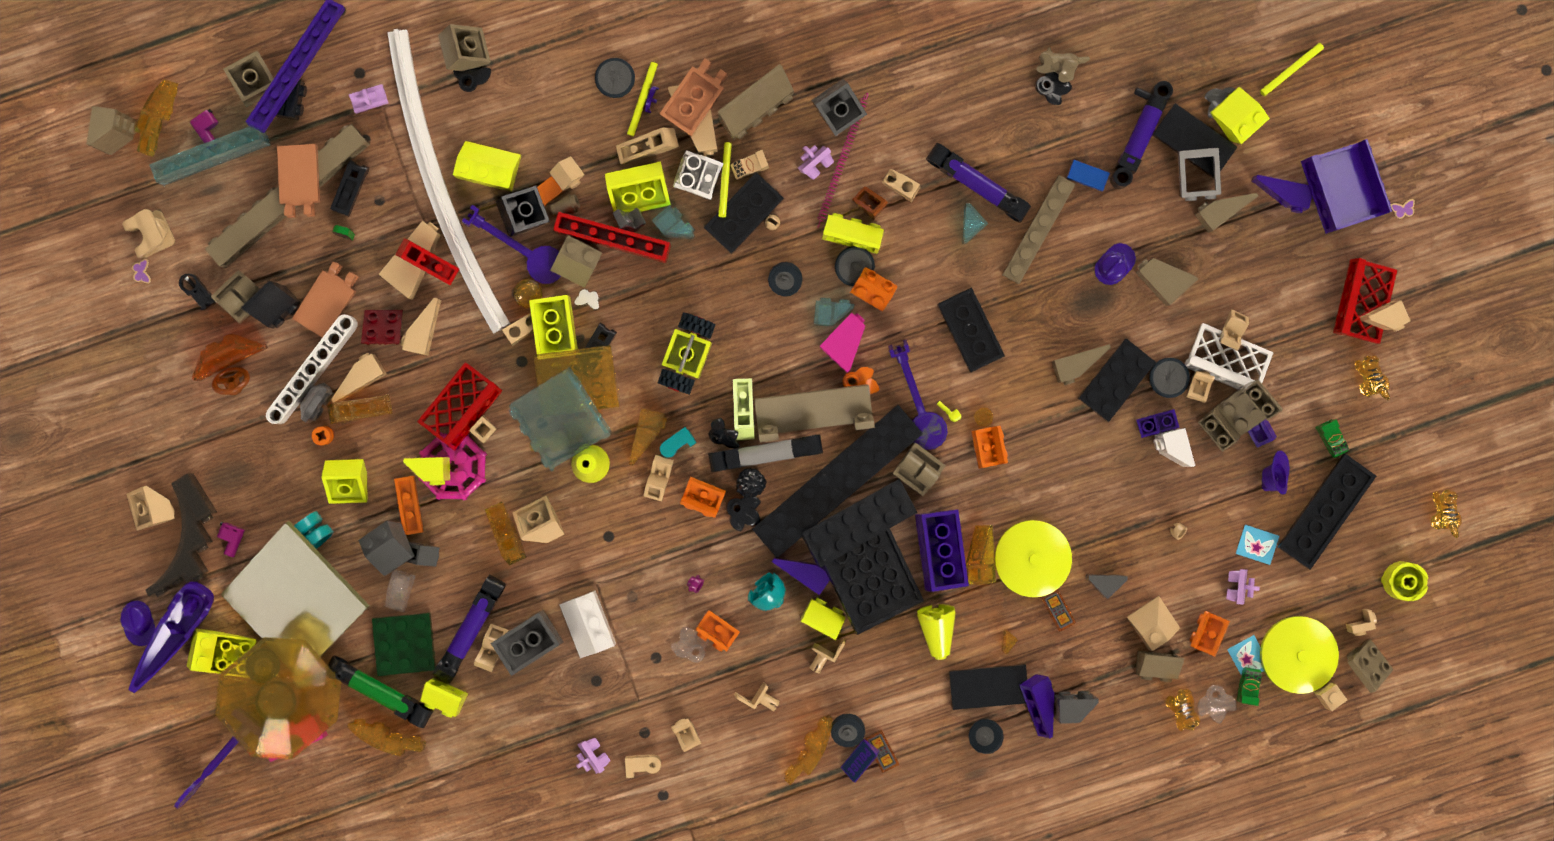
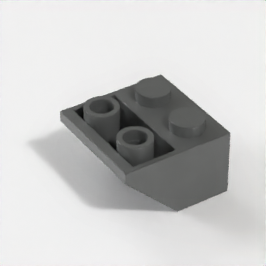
M1061 691L1059 695H1054V718L1060 724L1080 723L1099 703V699L1090 691H1078V694Z

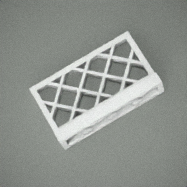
M1201 324L1189 358L1185 362L1188 369L1195 372H1209L1211 376L1215 377L1214 380L1238 390L1247 383L1255 381L1250 378L1248 373L1253 369H1256L1259 374L1258 380L1261 383L1263 382L1273 352L1241 339V345L1247 348L1249 354L1241 357L1239 352L1233 349L1237 359L1229 362L1225 352L1232 348L1229 347L1223 350L1219 341L1220 337H1217V335H1221L1222 331L1207 324ZM1204 330L1211 332L1214 339L1205 342L1202 336ZM1215 342L1219 352L1211 355L1207 344ZM1204 347L1207 357L1200 358L1195 356L1197 349ZM1261 353L1266 355L1265 362L1258 364L1254 354ZM1221 354L1225 364L1221 366L1215 364L1214 356ZM1251 357L1255 366L1246 369L1242 359ZM1238 361L1243 371L1240 373L1233 372L1230 364Z

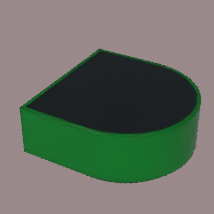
M335 225L332 231L335 235L352 241L355 236L350 228Z

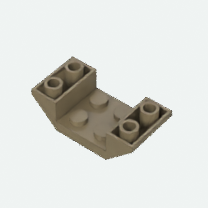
M1257 379L1247 383L1220 402L1198 423L1223 452L1235 444L1243 434L1265 419L1267 421L1283 411V408Z

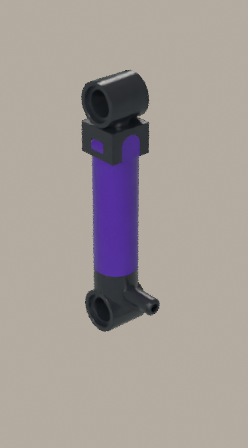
M1167 81L1158 82L1151 89L1150 93L1138 87L1134 91L1135 95L1146 99L1147 102L1123 154L1115 166L1118 169L1111 175V184L1116 189H1123L1132 182L1133 174L1136 173L1142 161L1141 158L1169 98L1173 94V87ZM1158 88L1164 89L1166 95L1160 96ZM1118 174H1123L1125 176V183H1121L1118 181Z
M936 143L926 157L927 162L940 169L941 172L950 178H955L1004 211L1008 217L1018 223L1022 222L1031 208L1028 202L1014 196L965 163L963 158L954 152L952 153L940 143Z
M490 574L488 575L472 603L473 605L432 675L448 684L452 682L476 636L507 585L505 582Z

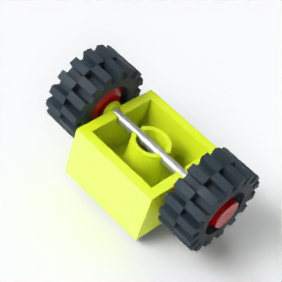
M683 312L678 327L690 332V334L677 329L674 330L662 366L675 370L676 373L662 369L658 384L690 395L695 380L685 377L683 374L699 379L712 345L710 341L699 338L697 335L711 339L716 324Z

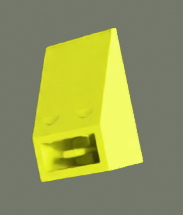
M195 628L187 667L190 671L249 677L245 670V660L249 653L255 649L256 639Z

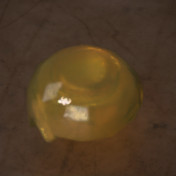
M531 278L520 280L516 284L513 293L517 304L524 308H530L529 300L542 299L543 297L540 283Z

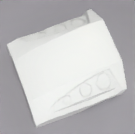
M685 151L675 176L673 187L711 200L718 175L724 163Z

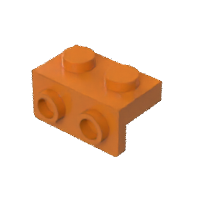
M865 267L850 293L883 312L893 297L897 285Z
M1001 426L971 431L979 469L1008 463V454L1005 449L1004 434Z
M690 477L680 504L684 505L687 509H694L707 517L715 518L726 491Z
M710 610L707 611L695 629L698 631L697 636L705 641L709 639L714 642L712 646L720 652L723 649L728 651L740 633L739 630Z
M1205 611L1198 618L1197 624L1199 626L1197 631H1194L1191 635V647L1216 657L1230 621Z

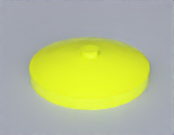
M1029 520L1013 525L1001 536L995 549L994 560L998 576L1010 590L1026 597H1042L1056 591L1065 582L1071 570L1072 553L1067 539L1056 527L1042 521Z
M1293 616L1278 621L1267 631L1261 644L1260 660L1266 676L1272 683L1285 691L1304 694L1316 691L1330 681L1338 665L1339 651L1333 634L1325 625L1312 618Z

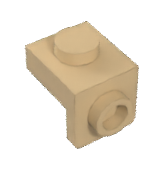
M1196 371L1192 376L1186 397L1205 403L1215 377L1206 371Z
M1362 609L1364 621L1346 624L1347 632L1355 636L1365 635L1366 631L1376 629L1377 619L1375 613L1370 609Z
M681 719L671 727L684 752L701 744L694 725L689 719Z

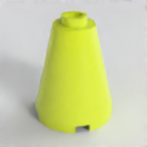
M585 445L574 453L571 466L578 479L583 482L594 483L606 476L610 466V459L601 447ZM586 460L590 463L589 467L585 466Z
M938 604L939 608H932V605H928L918 609L917 617L931 656L937 660H943L950 655L956 614L955 607Z

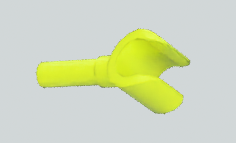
M941 401L937 403L952 422L961 419L962 416L957 409L951 412Z

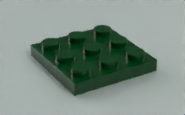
M431 612L372 619L377 676L435 670Z

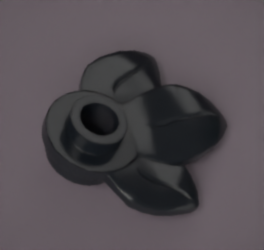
M480 66L465 71L453 70V73L459 79V87L465 92H472L478 85L485 84L488 81L491 69ZM471 80V85L466 86V82Z
M1050 72L1045 73V76L1040 77L1036 81L1035 88L1039 94L1046 97L1050 104L1061 105V95L1069 93L1072 85L1070 82H1061L1058 73Z
M722 418L712 421L711 430L708 435L713 443L723 444L731 449L740 447L735 441L738 437V431L726 429Z
M757 497L733 498L728 501L726 510L730 515V523L734 529L741 532L745 524L753 526L760 523V516L755 509L761 501ZM738 504L739 510L734 511V506Z

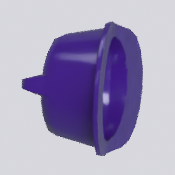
M1122 243L1114 244L1095 265V274L1098 280L1107 285L1117 284L1135 264L1136 257L1133 249Z
M1277 451L1274 455L1273 463L1263 469L1262 489L1264 491H1278L1282 495L1286 494L1290 466L1285 452Z
M132 601L123 608L120 623L124 628L127 639L133 645L146 646L156 629L149 606L141 601Z

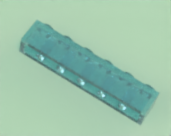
M249 126L149 165L155 181L165 186L265 148L271 144L266 131L262 133Z

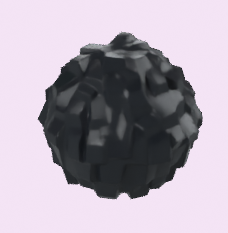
M750 467L739 472L736 488L737 492L742 496L753 498L762 494L767 481L758 470Z

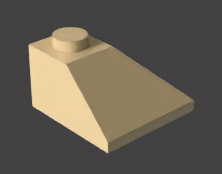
M143 486L126 494L137 531L175 519L174 508L170 500L151 488Z
M547 496L512 512L520 538L524 541L549 543L564 535L561 523Z
M1159 596L1127 616L1147 649L1151 651L1169 641L1180 629Z

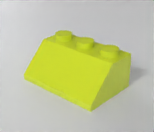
M465 141L457 156L453 176L457 179L512 192L521 155Z
M661 161L605 174L613 212L617 209L631 212L635 208L640 209L642 212L671 205Z
M837 213L828 215L822 240L849 247L856 246L866 249L871 253H878L884 232L880 225L874 223L869 225L862 224V220L851 218V220L843 219L844 216Z
M563 295L529 300L537 358L578 354L570 296Z

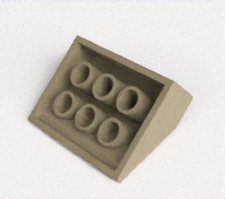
M781 64L718 111L720 124L733 140L743 138L748 133L746 130L752 126L754 128L763 122V117L767 114L768 116L773 115L778 110L777 107L783 103L785 105L793 99L794 89Z

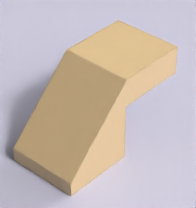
M1231 309L1220 335V343L1238 351L1241 346V337L1249 325V317Z
M483 415L469 431L482 443H485L497 429Z
M655 455L643 496L662 502L674 460Z
M490 624L484 636L482 647L475 659L474 666L490 672L493 671L499 656L490 643L506 634L509 630Z

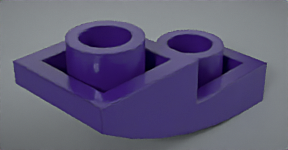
M1175 409L1136 419L1141 438L1180 428Z

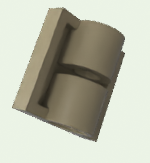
M238 270L211 298L241 324L249 316L241 307L260 289Z
M914 443L892 474L924 496L928 489L938 480L946 465L917 443Z
M1371 639L1364 641L1360 647L1355 648L1346 656L1348 659L1347 663L1370 693L1376 692L1394 670Z

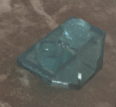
M669 205L652 219V222L665 237L693 239L695 237L693 233L695 229L689 222L684 223L681 217L683 215L676 207L672 209Z
M820 298V301L816 300L814 325L833 327L854 309V304H850V300L839 299V302H831V298Z

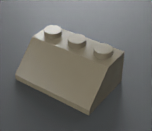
M92 106L86 145L112 155L133 140L134 134L137 132L136 120L116 109Z

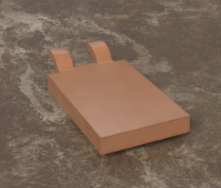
M706 58L698 69L692 66L660 112L662 117L691 137L724 91V88L720 85L728 77L727 73L721 69L715 78L708 75L707 71L712 64Z
M316 144L277 146L279 202L281 205H285L284 216L296 218L295 206L304 205V215L315 217L314 203H320L318 146Z
M334 261L329 267L328 273L322 270L292 318L322 338L336 319L342 315L355 295L356 290L352 287L359 278V276L351 272L347 274L345 280L338 277L337 275L343 266Z

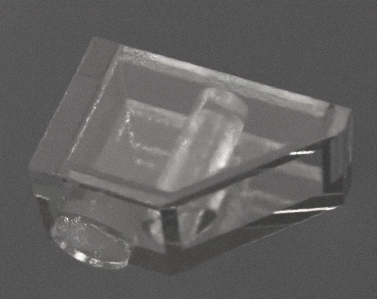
M399 570L392 571L386 593L385 607L405 612L415 575Z

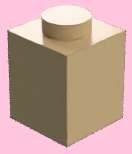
M571 156L558 162L549 172L563 191L568 188H576L581 183L579 180L585 175Z
M1328 682L1314 692L1324 708L1330 711L1335 710L1347 701L1339 687L1332 682Z

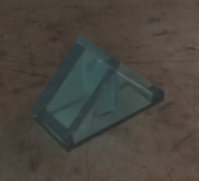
M966 203L964 206L963 244H967L988 225V222L970 203Z

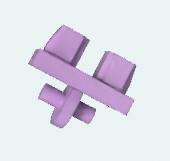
M382 84L349 94L356 114L388 104Z
M815 145L810 149L804 146L802 149L805 154L800 157L804 163L798 169L801 173L814 180L820 174L819 170L815 167L819 162L825 168L834 162L830 155L831 150L825 146H822L819 150Z
M1247 569L1229 571L1228 581L1238 582V590L1228 589L1227 599L1241 605L1245 602L1246 589L1248 590L1247 597L1253 598L1254 590H1260L1259 586H1254L1255 578H1249L1248 585H1246Z
M592 738L588 741L580 742L578 747L586 758L581 753L576 755L580 761L576 764V767L580 768L583 766L586 772L592 767L596 774L604 771V767L610 762V759L605 753L598 757L593 753L594 750L600 747L597 739Z

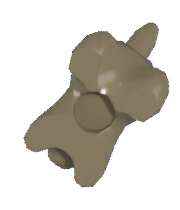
M1048 47L1039 56L1042 64L1038 65L1036 69L1040 73H1058L1059 80L1066 83L1074 79V73L1078 65L1086 63L1090 60V57H1077L1072 53H1053L1051 48Z

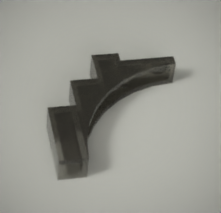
M187 473L171 483L181 509V538L176 555L168 569L158 581L145 590L149 597L154 595L159 597L168 592V587L171 585L176 587L183 583L184 580L186 583L192 581L199 582L205 578L204 574L209 572L198 553L200 554L209 548L208 545L213 542L202 523L205 524L212 520V515L217 513L194 473Z

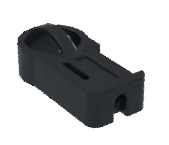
M188 273L180 277L179 287L188 296H192L198 305L202 307L200 310H206L215 303L211 298L212 294L202 284L198 276ZM188 276H191L195 279L196 285ZM184 279L192 286V290H187L183 286Z

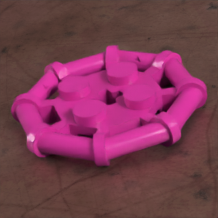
M440 432V435L443 438L447 436V434H443L442 432ZM469 434L455 451L436 437L419 452L420 458L450 457V464L451 461H454L458 465L454 472H451L450 469L451 480L445 481V485H441L440 488L436 485H430V481H423L418 477L419 481H422L438 500L463 499L465 501L472 492L486 481L485 459L487 454L469 437ZM440 444L442 445L443 449L436 456L431 454ZM467 445L476 455L472 457L468 455L464 450L465 446ZM478 460L477 474L473 473V461ZM472 477L475 479L466 489L464 488L463 483L468 478ZM447 485L458 486L459 491H446Z

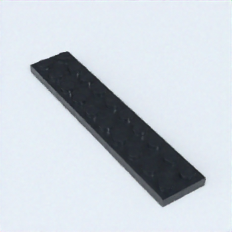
M899 405L895 406L874 424L875 428L867 430L752 529L776 558L802 537L800 533L817 525L923 434Z

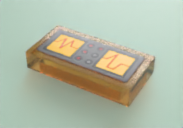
M1058 589L1040 597L1059 632L1076 623Z
M882 729L865 737L866 741L879 750L875 760L882 773L899 765Z

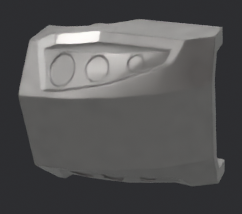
M322 383L310 388L300 405L301 419L303 421L311 423L312 420L316 421L323 412L322 404L327 405L334 395L330 386Z

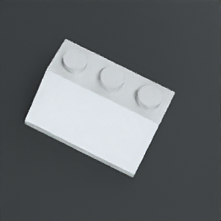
M596 591L559 604L580 658L616 645Z

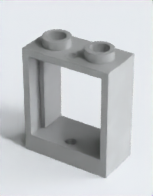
M1219 148L1178 151L1180 197L1185 198V201L1197 200L1198 196H1205V199H1216V195H1221ZM1213 156L1215 190L1187 192L1185 159Z

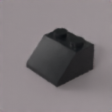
M537 186L502 196L496 201L509 237L525 233L550 222Z

